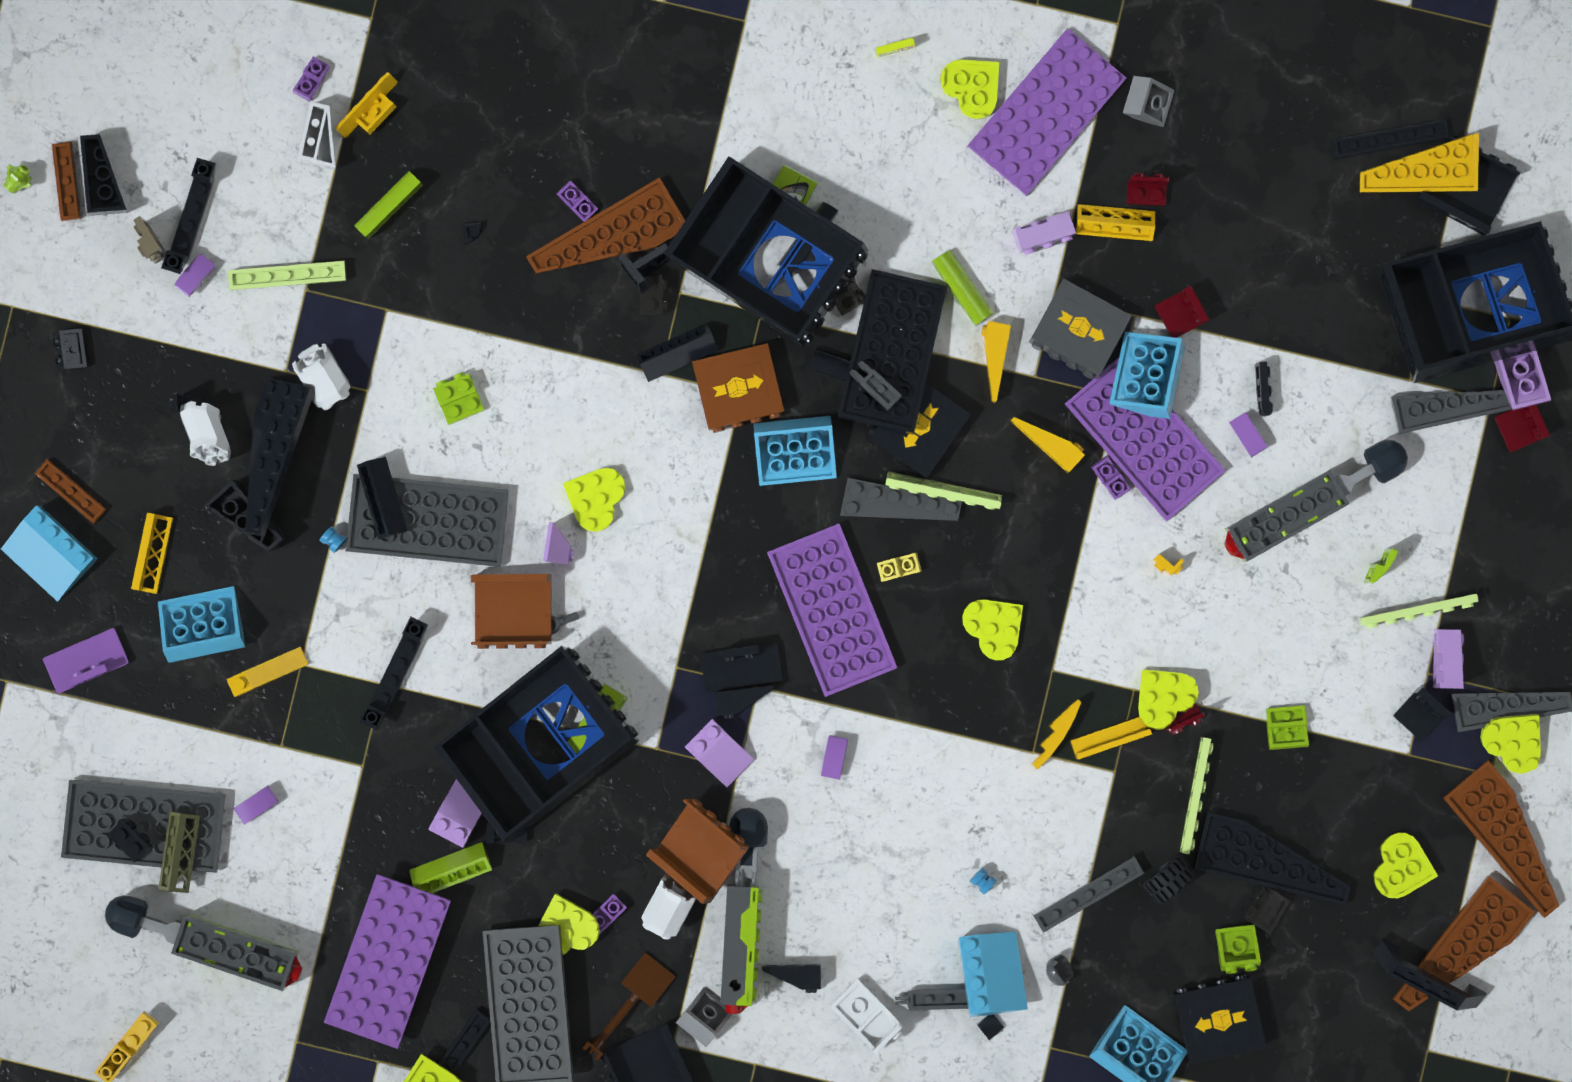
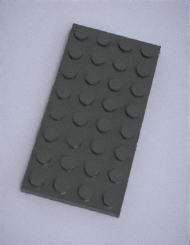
M353 474L346 552L501 567L508 489L392 478L408 531L378 540L360 475Z
M69 780L61 858L162 868L170 811L200 815L192 871L217 873L225 795ZM123 818L131 819L137 825L135 829L140 834L142 832L145 833L151 840L149 843L152 847L135 863L107 836ZM186 818L185 827L187 830L192 827L193 819ZM188 838L183 840L182 846L184 849L189 847L190 841ZM185 857L180 860L179 866L181 869L187 864Z
M560 925L482 931L496 1082H573L574 1074Z

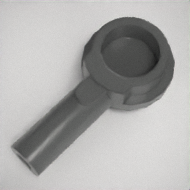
M577 612L558 619L552 616V635L559 631L561 625L578 620Z

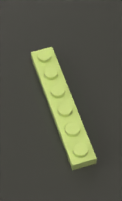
M345 261L228 270L229 290L347 281Z
M889 471L887 473L885 485L892 489L899 490L902 488L915 494L919 492L926 493L930 497H945L949 501H964L968 505H983L985 508L992 510L995 508L1000 509L1002 495Z
M1477 594L1362 617L1359 618L1361 626L1366 625L1368 629L1378 627V622L1385 621L1386 625L1397 623V618L1404 617L1405 621L1416 619V614L1423 613L1424 617L1435 615V610L1442 609L1443 613L1454 611V606L1461 605L1462 609L1473 607V602H1478Z
M1201 737L1180 847V852L1184 854H1190V850H1194L1195 839L1192 838L1194 831L1197 832L1199 820H1196L1197 812H1201L1202 809L1200 796L1201 793L1205 792L1206 782L1203 781L1204 774H1208L1210 766L1207 758L1208 754L1211 755L1213 750L1211 739Z

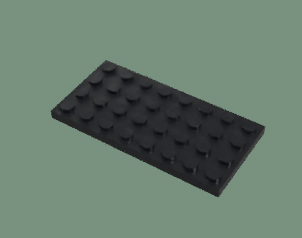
M871 270L838 418L914 435L947 286L879 270ZM860 361L866 363L872 370L874 369L902 395L901 399L889 411L850 375L849 372L852 369L857 371L863 378L868 375L860 369L858 365Z

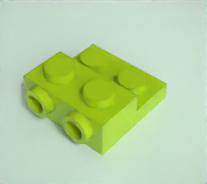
M464 372L453 376L454 380L449 382L446 379L436 383L437 387L433 388L448 425L485 411L470 374L465 375Z
M1255 925L1216 929L1221 971H1226V974H1233L1238 972L1237 969L1245 968V971L1250 972L1260 967L1261 959Z

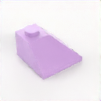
M549 522L543 561L569 565V561L573 562L574 550H571L572 546L557 525Z

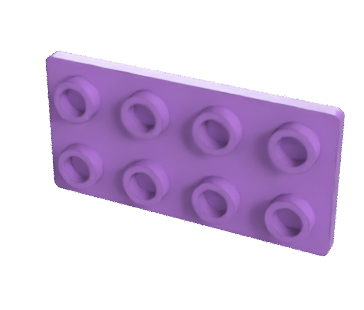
M115 628L43 658V662L58 694L129 664Z

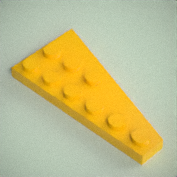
M1479 132L1361 171L1360 192L1478 191Z

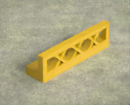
M1078 204L1075 231L1079 235L1153 241L1155 211ZM1082 212H1090L1092 215H1082ZM1102 214H1109L1111 217H1104ZM1121 216H1129L1130 219H1124ZM1141 218H1151V221H1144Z
M147 513L131 589L158 594L173 518ZM157 519L168 521L166 529L161 533L156 528ZM159 537L163 542V546L155 552L152 542ZM155 556L159 561V565L151 571L148 561ZM150 575L155 580L154 589L143 587L144 580Z
M1137 717L1070 740L1076 759H1081L1151 735L1152 732L1142 722L1141 718Z

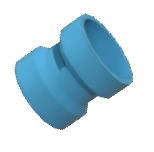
M333 526L320 538L323 544L330 545L329 548L333 553L337 552L347 540L343 535H338L337 530Z
M983 867L970 880L973 885L979 887V891L983 894H986L997 881L993 876L990 877Z

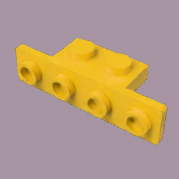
M387 72L366 93L360 102L352 108L345 118L339 122L335 129L344 138H347L360 125L371 135L397 107L386 95L398 81Z

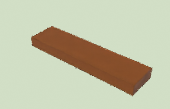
M72 142L52 144L61 221L81 219Z
M46 459L34 473L93 524L107 510L49 459Z

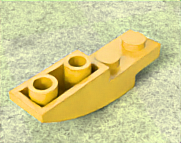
M143 1011L94 1073L103 1081L112 1082L150 1037V1034L159 1022Z

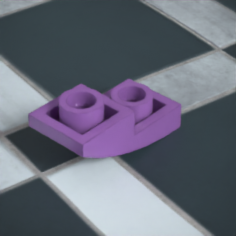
M313 56L304 69L302 77L294 87L293 93L310 102L330 66Z
M571 180L556 193L583 222L598 210Z
M200 254L181 274L174 284L175 287L190 297L202 286V281L216 269L215 264Z
M1246 412L1229 422L1251 458L1268 448Z
M1105 456L1091 466L1114 500L1131 489L1108 456Z
M829 735L821 776L840 780L848 738Z
M267 785L237 805L234 811L245 825L279 802V800Z
M614 894L593 913L597 918L600 934L627 908Z

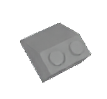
M1134 76L1123 113L1136 120L1164 127L1175 90L1152 78Z
M703 987L677 1020L676 1024L707 1047L732 1014L727 1013L725 1005H721L720 1000Z

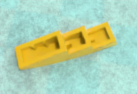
M1079 699L1072 703L1049 725L1054 732L1040 744L1045 751L1031 763L1035 769L1038 770L1064 739L1080 707L1081 701Z

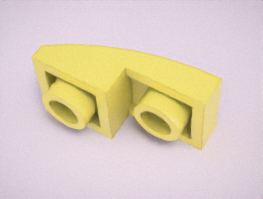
M917 553L877 563L882 582L922 571Z

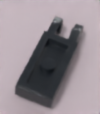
M1258 362L1255 364L1258 414L1265 417L1273 413V404L1269 401V397L1272 394L1271 386L1268 385L1270 367L1267 366V362Z

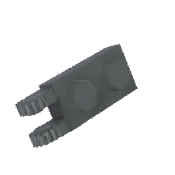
M860 361L858 363L860 369L868 375L863 378L853 369L849 372L850 375L889 411L901 399L902 395L874 369L872 370L866 363Z

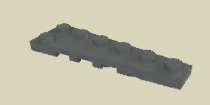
M1504 390L1390 397L1398 434L1512 409Z
M848 478L840 516L958 521L962 501L953 502L942 497L934 498L923 493L915 494L904 489L896 490L889 486Z
M1571 692L1451 694L1457 732L1484 728L1491 719L1497 717L1538 714L1539 717L1572 712Z

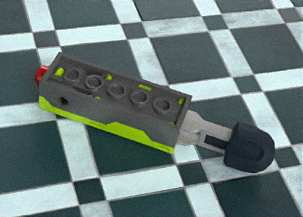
M1394 440L1378 442L1367 448L1364 452L1367 465L1349 476L1340 474L1334 477L1331 470L1326 471L1224 528L1227 532L1224 543L1226 550L1231 556L1240 558L1243 562H1248L1349 505L1345 496L1352 492L1353 486L1357 482L1373 474L1380 483L1385 484L1399 476L1407 466L1408 456L1405 448Z
M750 807L742 808L735 812L729 824L730 831L744 838V843L749 846L735 867L734 884L727 885L720 1004L725 1005V1011L730 1014H741L748 1006H752V1001L756 1002L757 988H753V982H757L758 968H754V962L759 960V949H755L756 942L760 941V929H756L757 923H761V910H758V903H762V890H759V885H756L758 847H764L767 844L768 825L764 815L757 809ZM737 980L741 985L738 988H734V985L730 984V982Z
M122 895L115 897L106 907L105 919L111 930L130 938H135L142 927L161 933L167 942L174 944L171 954L280 991H284L287 989V986L297 982L300 978L302 966L297 958L299 954L297 950L190 914L183 916L182 921L176 920L167 923L146 916L148 908L146 901L132 896Z

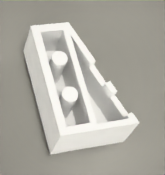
M310 101L297 161L335 170L330 107Z

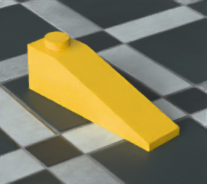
M988 321L987 325L982 327L981 336L984 337L983 342L991 401L996 403L1011 325Z
M1015 417L1011 420L1020 431L1067 473L1085 456L1082 453L1084 449L1076 442L1072 444L1070 441Z
M298 647L226 680L234 697H239L309 664L302 648Z

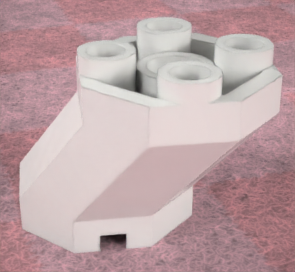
M315 344L301 352L298 356L300 360L298 362L294 361L292 365L303 385L315 389L312 400L317 408L322 407L323 410H328L334 403L344 400L349 396L350 384L327 345L321 344L322 347H319L318 344Z
M191 401L181 405V420L190 440V456L205 461V464L209 466H215L216 463L228 461L231 450L220 422V410L208 403H202L201 406H197L196 402Z
M665 873L641 917L643 927L661 936L663 939H670L671 936H676L696 898Z

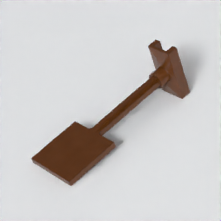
M644 953L621 982L623 986L632 992V995L599 1037H595L591 1043L586 1042L581 1049L585 1051L589 1047L591 1055L594 1052L597 1053L593 1059L599 1060L603 1055L600 1050L605 1045L604 1042L635 1002L641 999L652 1007L675 976L647 953Z

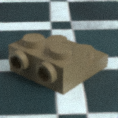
M141 216L135 218L133 221L136 225L133 227L137 234L142 237L137 240L140 245L137 247L139 252L146 259L149 258L151 262L153 261L154 264L164 259L166 250L147 220Z

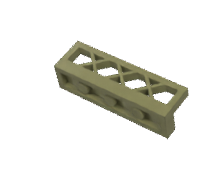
M170 811L158 889L168 892L189 893L200 815ZM186 818L193 819L192 827L189 830L185 827ZM188 838L190 841L189 847L184 849L182 846L183 840ZM185 857L187 864L181 869L179 866L180 860ZM182 876L184 879L183 888H176L177 880Z

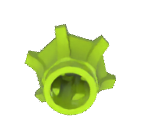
M9 164L7 166V177L4 187L11 193H17L22 188L31 187L32 183L30 181L32 177L29 176L30 169L23 164H20V166Z

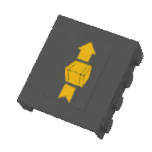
M1063 278L1029 343L1032 344L1034 349L1049 353L1052 359L1062 360L1069 368L1082 371L1083 375L1087 378L1098 379L1132 315Z

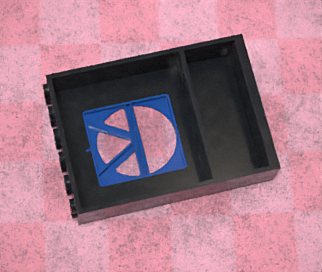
M728 156L664 254L672 263L804 348L806 344L809 345L813 340V333L816 328L819 329L823 325L826 313L831 312L835 307L836 302L834 301L838 295L842 296L847 288L846 283L857 274L859 264H863L866 261L869 250L864 242ZM778 236H789L798 239L767 287L764 288L757 280L753 268L754 257L758 248L767 240ZM801 240H803V242L801 243V245L799 246L791 260L784 268V264L787 262V260L789 259L797 245L801 242ZM805 242L812 246L811 251L815 256L814 262L802 261L799 265H790ZM787 268L815 269L816 276L811 286L801 293ZM783 276L792 296L786 297L773 294V290Z
M1541 221L1382 265L1379 279L1414 383L1572 341V300L1567 298L1565 292L1567 291L1566 283L1564 280H1561L1559 263H1555L1553 257L1555 255L1552 244L1549 245L1548 231L1546 227H1543ZM1490 276L1506 277L1509 281L1495 294ZM1480 278L1499 332L1481 331L1470 325L1464 317L1461 308L1462 295L1470 284ZM1518 284L1526 296L1527 307L1526 309L1499 303V301ZM1502 312L1522 316V319L1515 326L1507 329Z
M560 646L433 747L502 841L512 842L639 742V739L636 737L639 735L632 725L629 726L625 722L626 716L621 710L618 711L614 708L615 702L613 699L602 692L603 686L601 683L590 676L591 670L586 664L583 665L578 660L580 658L579 654L570 647ZM561 702V707L553 723L542 707L549 703ZM569 705H574L582 712L587 723L586 727L560 730ZM534 713L538 715L569 756L570 760L554 765L545 764L536 760L530 754L525 743V730ZM586 735L585 743L578 753H575L565 739L567 737Z

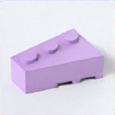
M1068 211L1038 222H1031L1023 227H1015L1012 233L1019 254L1029 255L1035 253L1036 248L1043 246V249L1055 246L1054 242L1061 240L1062 243L1073 240L1072 236H1075L1076 231Z
M1434 629L1433 688L1464 689V656L1462 653L1464 635L1461 634V630Z

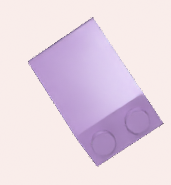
M1537 351L1494 362L1512 410L1551 401Z
M713 719L685 746L726 787L754 760Z
M457 779L428 830L463 848L468 842L482 813Z

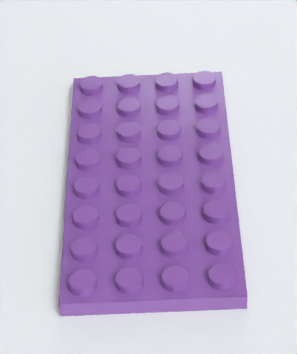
M1067 28L967 147L1027 196L1126 80V77Z
M1118 357L1101 372L1098 379L1094 378L1068 400L1065 405L1167 522L1224 473L1225 469L1173 409L1170 419L1150 417L1110 405L1119 362Z
M840 524L767 552L825 697L897 668Z
M377 874L324 1023L398 1049L451 900Z

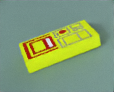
M908 38L876 47V56L879 58L915 47L914 39Z

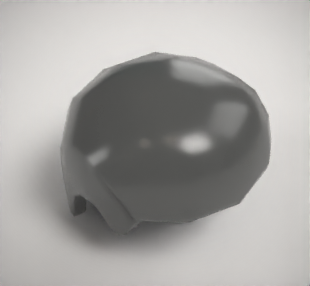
M1060 954L1047 962L1046 974L1049 980L1057 986L1068 984V980L1073 977V971L1067 958Z

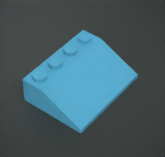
M1125 332L1110 405L1150 417L1170 419L1185 351L1183 340L1181 338Z
M831 416L753 423L759 486L837 478Z
M37 505L22 520L1 548L5 554L57 602L98 559L44 508Z
M234 586L158 602L163 653L169 663L245 647L242 621Z
M1016 932L959 937L958 943L969 1018L1028 1010Z
M1124 1005L1097 1042L1089 1057L1123 1082H1170L1187 1054V1050Z

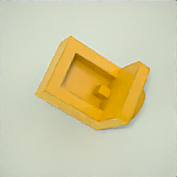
M1157 554L1153 559L1155 562L1154 567L1161 573L1165 571L1169 576L1173 573L1177 575L1184 567L1182 565L1184 562L1182 558L1174 566L1160 554Z

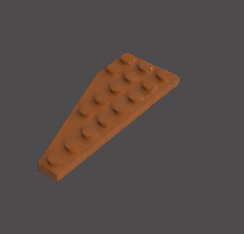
M658 178L529 254L526 258L535 273L539 274L617 257L623 253L631 254L649 250L674 238L685 222V219L661 179Z
M1489 760L1485 761L1447 793L1443 799L1539 914L1546 918L1560 905L1548 880L1546 870L1540 860L1538 850L1525 822L1514 790Z
M1487 875L1417 967L1450 984L1487 958L1496 954L1502 948L1511 944L1534 915L1535 911ZM1404 983L1392 999L1407 1011H1410L1430 996Z

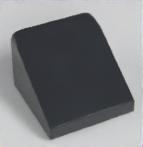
M994 1014L987 1015L977 1023V1026L988 1040H991L1004 1028Z

